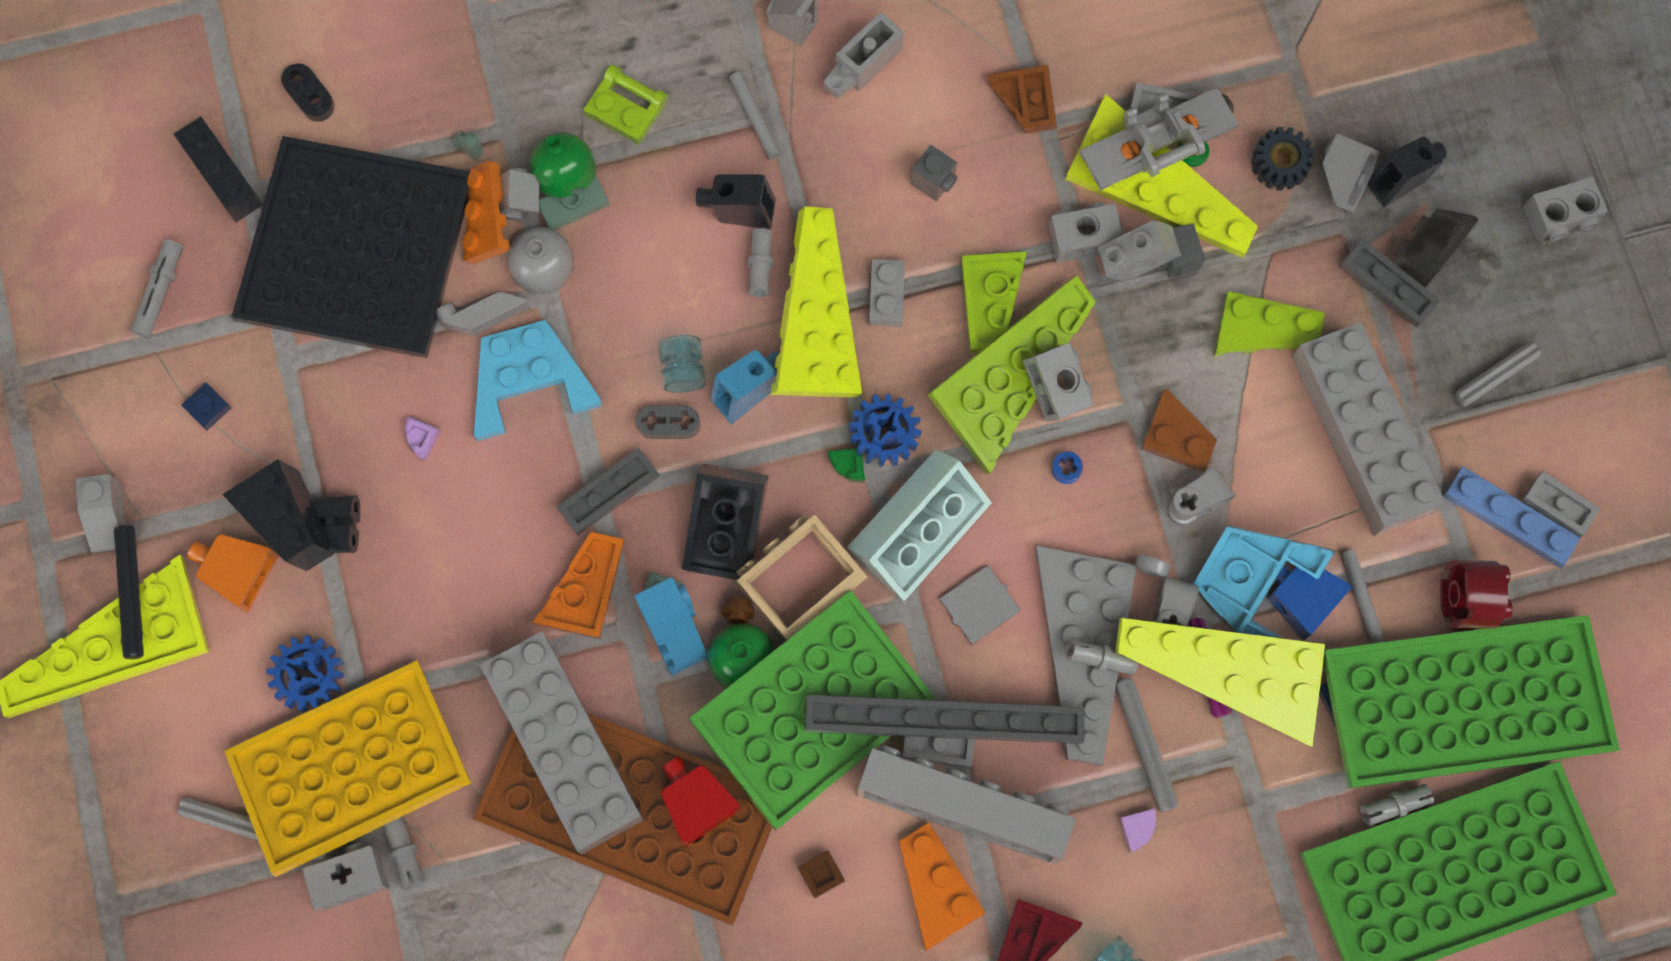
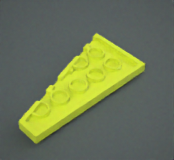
M1105 94L1065 180L1162 223L1172 225L1174 228L1194 223L1199 239L1244 258L1258 225L1183 160L1159 170V174L1154 177H1150L1147 171L1144 173L1139 172L1103 190L1099 189L1079 151L1126 129L1123 122L1125 110ZM1166 146L1153 152L1152 155L1156 158L1171 150Z
M805 206L798 211L793 244L796 250L794 262L790 264L789 270L791 283L790 289L786 291L779 335L782 342L780 354L776 356V381L772 384L770 395L856 398L862 394L833 209Z
M179 554L170 561L171 564L156 574L152 573L143 580L144 583L139 585L144 656L142 658L134 660L123 658L119 598H117L78 625L79 628L65 638L61 637L51 644L52 647L34 660L30 659L0 680V705L3 717L11 718L209 653L208 643L184 557Z
M1119 618L1115 652L1313 747L1325 644Z

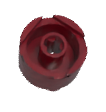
M1451 560L1446 565L1445 570H1450L1448 579L1441 580L1440 605L1443 616L1450 617L1452 623L1448 624L1451 628L1496 629L1503 620L1511 618L1513 606L1511 600L1508 599V584L1511 574L1507 565H1500L1497 561Z

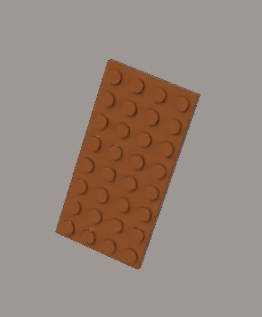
M587 713L644 821L581 855L572 843L512 728L473 820L729 925H734L772 827L726 768ZM680 756L689 771L703 765L741 807V811L687 847L680 840L661 795V791L672 784L662 767Z

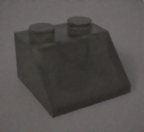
M1439 208L1435 210L1430 218L1423 215L1412 229L1417 235L1411 242L1405 238L1394 252V255L1398 257L1395 264L1426 288L1479 219L1474 215Z

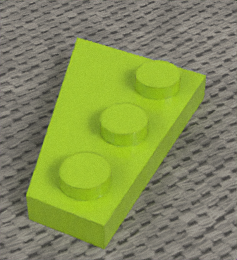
M1027 251L962 256L961 264L970 353H978L1009 328Z
M1228 291L1225 296L1214 356L1226 355V353L1243 352V354L1255 353L1257 350L1277 349V351L1298 349L1301 344L1321 337L1325 312Z

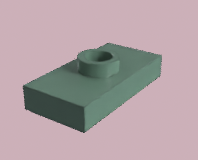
M596 175L590 185L582 190L581 186L572 190V196L559 198L546 196L539 199V210L548 228L557 230L610 206Z

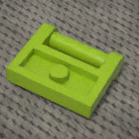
M612 64L607 69L604 79L583 111L585 116L639 145L668 100V94L645 86L623 74L621 68ZM617 84L650 102V105L646 110L613 92L612 89Z

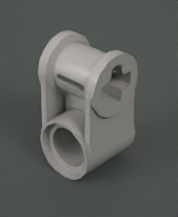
M1215 467L1203 473L1193 482L1175 493L1168 506V515L1174 523L1188 525L1205 514L1219 509L1232 500L1235 494ZM1180 504H1182L1183 506L1189 504L1191 506V509L1188 507L1182 509L1180 507Z
M1165 576L1160 588L1153 622L1166 623L1169 621L1174 625L1188 626L1190 615L1197 599L1199 586Z

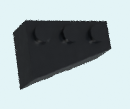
M277 459L222 494L285 562L307 572L334 555L301 473L294 467Z

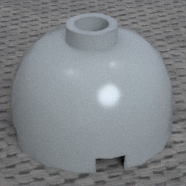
M532 227L522 231L513 239L508 251V268L515 283L522 288L527 289L533 294H549L559 290L565 284L570 273L572 274L574 256L567 240L556 230L547 227Z

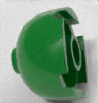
M556 132L538 141L532 150L529 161L531 174H534L539 183V191L553 198L572 196V190L580 186L584 190L595 178L597 169L591 149L587 143L580 137L568 132Z
M747 623L732 624L722 629L712 640L708 651V666L714 679L726 689L773 652L775 647L770 637L759 627Z

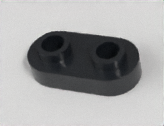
M292 64L283 71L281 82L284 89L309 120L320 122L328 119L333 114L335 104L330 93L308 66ZM295 76H302L299 81H292ZM316 98L321 99L318 104H311L312 100Z

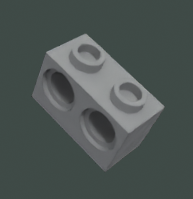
M1593 176L1533 194L1523 205V210L1537 241L1547 238L1550 241H1556L1566 237L1570 231L1579 229L1580 232L1589 231L1597 227L1599 220L1608 212ZM1576 203L1583 205L1586 212L1580 210ZM1546 212L1553 214L1556 221L1549 219Z

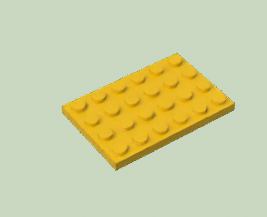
M417 660L224 751L264 857L274 877L286 873L472 783L422 667Z

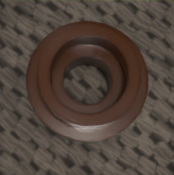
M742 597L725 599V604L720 610V615L726 618L730 624L747 623V620L753 619L755 614L752 602Z

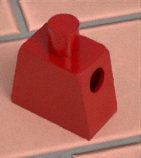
M680 756L662 767L672 784L663 789L661 795L680 840L685 847L741 811L739 803L703 765L689 771Z

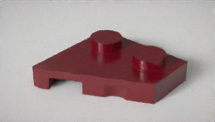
M1017 899L997 961H1048L1081 928L1083 922Z

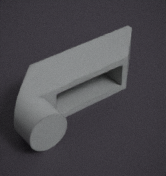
M499 291L459 312L456 311L451 303L443 305L437 309V317L442 326L453 331L475 336L529 309V305L525 298Z

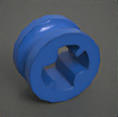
M1066 451L1058 454L1052 465L1054 478L1063 484L1076 482L1081 476L1082 460L1073 452ZM1066 460L1073 462L1072 468L1076 472L1072 474L1069 471L1068 475H1064L1061 473L1062 467L1058 464L1060 462L1065 464Z

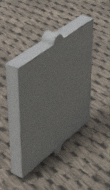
M986 566L939 599L953 618L952 624L959 626L971 645L1021 611L1008 594L1007 585L1000 583L989 566Z

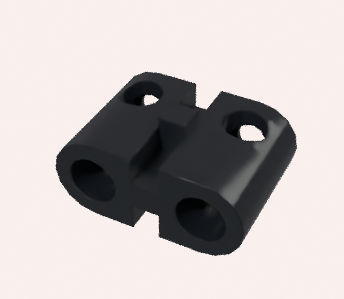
M316 496L313 504L334 554L355 553L358 548L359 539L356 523H360V501L358 496Z

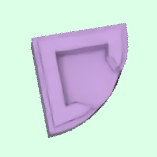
M409 416L405 423V433L409 447L416 456L426 461L440 433L439 429Z
M1155 808L1120 818L1130 853L1144 846L1153 835L1156 826Z

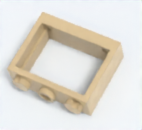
M803 515L788 528L792 533L783 542L777 537L762 550L766 554L763 559L757 564L751 559L736 572L740 578L735 582V585L752 602V605L784 642L848 591L854 590L868 578L816 515H813L809 520ZM811 532L845 572L847 577L787 627L751 585V582Z

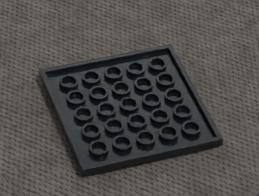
M282 136L232 318L237 322L428 358L438 319L437 309L441 307L468 202L470 187L467 184V179L470 171Z

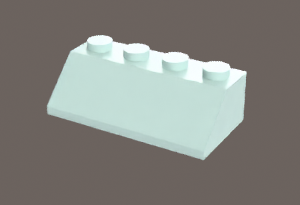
M935 450L847 548L870 574L899 599L905 601L992 502L958 459Z

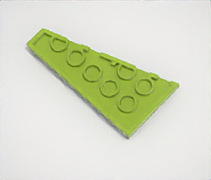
M1077 275L1067 280L927 393L985 474L992 472L997 464V458L1002 450L1008 446L1013 432L1020 421L1025 418L1037 398L1022 360L1053 347L1069 343L1096 302Z

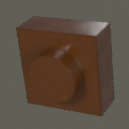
M829 850L798 866V870L814 899L845 882Z

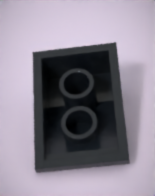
M702 464L696 477L682 570L734 580L740 578L736 572L751 559H754L769 475Z

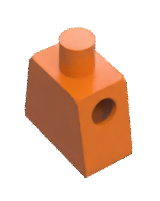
M219 534L211 547L200 541H195L190 547L187 557L189 560L200 564L196 573V577L242 611L248 613L279 556L268 547Z

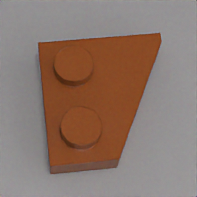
M1048 65L987 75L990 87L1025 134L1057 129Z
M1164 389L1141 450L1204 473L1217 439L1169 390Z

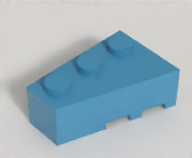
M673 577L634 595L641 614L671 675L708 658L692 619L696 614L684 584L677 586Z

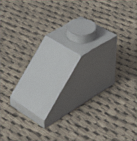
M772 0L766 12L769 20V29L802 46L818 22V0Z
M1336 133L1334 140L1328 144L1322 164L1335 205L1354 213L1382 153Z
M111 474L76 478L78 514L91 552L99 553L115 550L114 529L120 525H126L123 484Z

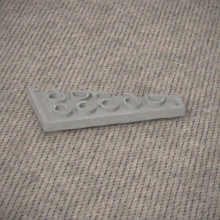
M1036 545L1035 551L1039 565L1040 584L1043 592L1045 618L1059 705L1065 707H1084V743H1064L1067 760L1101 767L1103 765L1118 672L1109 669L1098 671L1092 665L1068 661L1066 651L1071 639H1077L1078 641L1094 645L1104 643L1110 645L1111 649L1116 650L1119 618H1128L1136 566Z

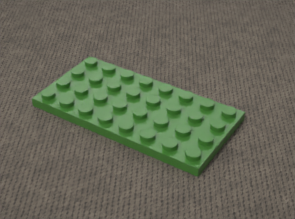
M1589 615L1324 651L1323 664L1348 789L1611 753L1620 750Z
M1560 761L1299 853L1341 961H1435L1617 895Z

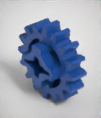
M890 394L886 395L884 401H880L877 395H873L871 405L863 400L860 404L861 411H853L851 418L856 422L849 423L848 431L855 434L850 437L849 442L850 444H859L856 450L857 456L864 452L868 455L866 463L869 464L875 458L878 459L879 467H883L885 461L890 460L894 467L897 466L899 456L907 461L910 457L909 450H916L918 443L914 439H919L922 434L921 430L915 428L920 423V417L911 418L910 415L914 407L903 408V398L900 397L894 403L891 402ZM879 411H887V412L881 413V414H876V413H875V412H879ZM898 418H900L903 421L906 429L901 427ZM890 421V430L886 433V435H883L881 440H879V436L881 434L880 430H882L884 426L886 427L887 423ZM864 432L869 434L871 444L867 441ZM891 446L895 448L892 450H882Z
M305 635L303 643H300L295 637L291 638L292 647L290 648L281 644L279 646L282 652L281 656L271 655L270 657L276 663L275 668L266 669V673L274 677V680L267 684L268 687L279 689L274 695L275 699L282 701L286 698V707L292 709L297 703L298 709L306 712L308 704H311L313 708H317L320 706V700L331 701L332 698L329 694L331 690L340 692L341 688L335 682L336 679L345 678V674L337 670L344 663L340 658H332L337 652L334 647L330 646L325 649L326 641L321 638L314 644L313 638L309 635ZM305 652L303 656L292 660L294 656ZM323 658L327 665V676L323 674L321 668L324 662ZM297 668L301 671L309 670L317 679L302 677L294 669ZM285 671L288 673V676H289V679H290V681H289V683H288V685H287V686L289 687V689L286 687V684H285V681H284V672H285ZM318 687L320 688L316 692L307 695L308 691Z

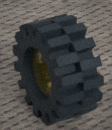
M1277 127L1275 133L1271 129L1267 131L1265 136L1263 135L1260 138L1251 159V165H1254L1252 171L1254 175L1260 174L1257 179L1260 183L1267 180L1268 184L1266 187L1271 189L1275 184L1277 185V191H1283L1285 186L1290 190L1294 188L1295 184L1300 185L1314 162V158H1312L1314 148H1308L1311 141L1308 138L1303 141L1302 137L1304 134L1301 131L1297 135H1293L1294 128L1288 127L1287 131L1283 132V127ZM1279 152L1288 154V164L1283 165L1277 162L1276 159Z

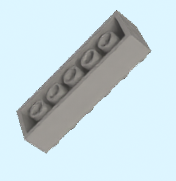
M1359 322L1301 344L1293 354L1292 359L1373 535H1379L1433 514L1446 504L1445 499L1362 323Z
M543 631L480 664L577 852L582 855L644 821Z
M880 746L879 750L872 748L858 788V797L1054 865L1063 860L1076 819L1068 816V809L1054 804H1048V807L1034 804L1035 798L1019 792H1015L1014 796L1001 793V786L981 780L979 785L966 781L968 775L953 769H947L946 773L933 769L934 763L925 759L914 757L913 762L900 758L901 752L887 746Z

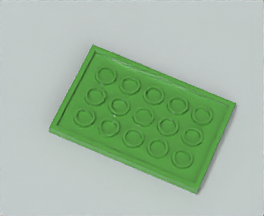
M851 590L688 718L689 722L774 830L779 829L871 753L872 748L876 749L890 737L882 735L805 732V702L807 695L932 701L936 699Z

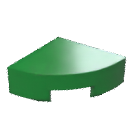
M857 448L828 451L831 466L835 471H838L837 473L840 476L853 482H865L862 454L857 456Z

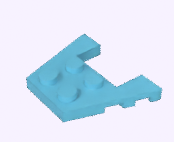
M546 320L481 337L474 436L477 441L506 433L498 401L565 383L573 414L602 406L600 397Z
M1229 525L1193 584L1199 586L1198 591L1221 618L1223 617L1235 632L1282 638L1252 618L1285 563L1288 561L1316 579H1319L1336 551L1326 547Z

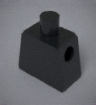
M1422 136L1389 153L1373 172L1367 185L1385 208L1425 183L1447 157L1446 148L1440 142L1431 144L1427 137ZM1398 171L1403 177L1398 178Z
M718 174L714 177L713 188L698 187L696 191V206L712 208L719 222L755 228H772L776 198L765 175Z

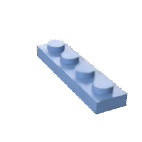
M1463 466L1458 470L1443 495L1444 498L1559 568L1565 566L1580 540V537Z

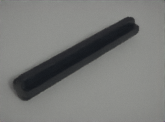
M120 525L114 529L122 655L124 659L134 660L144 656L136 532L134 526Z

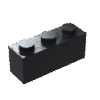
M201 116L174 133L178 142L235 223L263 206L249 183Z

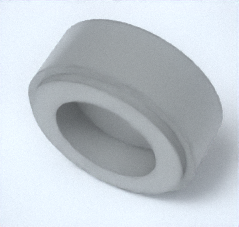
M1138 555L1135 564L1137 570L1158 578L1167 577L1171 567L1170 564L1146 555Z

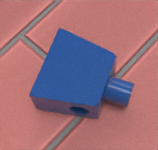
M1285 564L1274 581L1279 586L1268 599L1299 637L1306 640L1350 591L1352 586L1327 570H1324L1320 578L1316 579L1296 566L1292 570Z

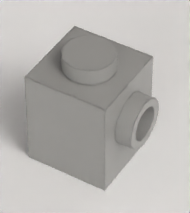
M508 169V171L501 175L503 198L499 204L500 213L505 214L506 219L526 222L539 213V183L534 174L527 173L526 169Z

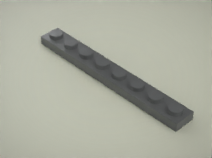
M807 695L805 702V732L1082 744L1084 743V707Z

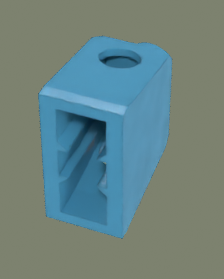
M753 350L715 376L710 401L730 424L737 421L771 393L772 384L776 381L777 368H775L776 356L779 355L778 352L773 351L764 358L759 351Z

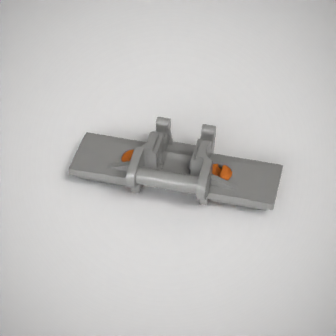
M1214 88L1171 109L1168 105L1169 96L1165 92L1156 97L1155 106L1147 111L1138 114L1135 107L1126 110L1123 121L1125 130L1079 151L1099 189L1103 190L1139 172L1144 173L1147 171L1150 177H1154L1159 174V170L1191 155L1196 154L1199 156L1204 154V142L1237 128L1239 124L1218 88ZM1177 141L1184 143V145L1156 158L1152 155L1153 152Z

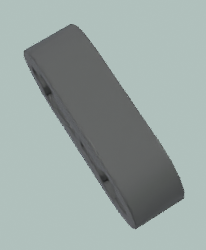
M648 406L640 410L636 418L639 432L648 439H689L694 437L700 430L699 415L695 409L688 406ZM654 415L657 421L666 423L655 424L654 429L649 430L647 424L643 422L648 421L649 416ZM685 415L689 416V420L694 422V424L688 425L687 430H682L681 425L678 423H671L682 421V416Z

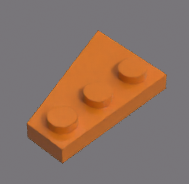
M489 160L472 167L467 179L470 189L468 203L465 208L467 221L462 246L464 249L463 261L472 264L510 250L509 240L503 239L502 228L507 225L506 215L501 214L499 204L503 198L500 165Z
M590 532L571 561L569 569L558 586H555L549 596V600L532 623L537 626L601 639L625 543L624 539Z

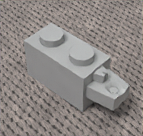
M880 12L836 53V66L824 80V88L836 99L852 88H855L857 91L862 89L903 50L904 32Z

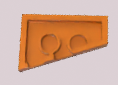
M929 822L899 841L924 948L927 951L984 915L985 911Z

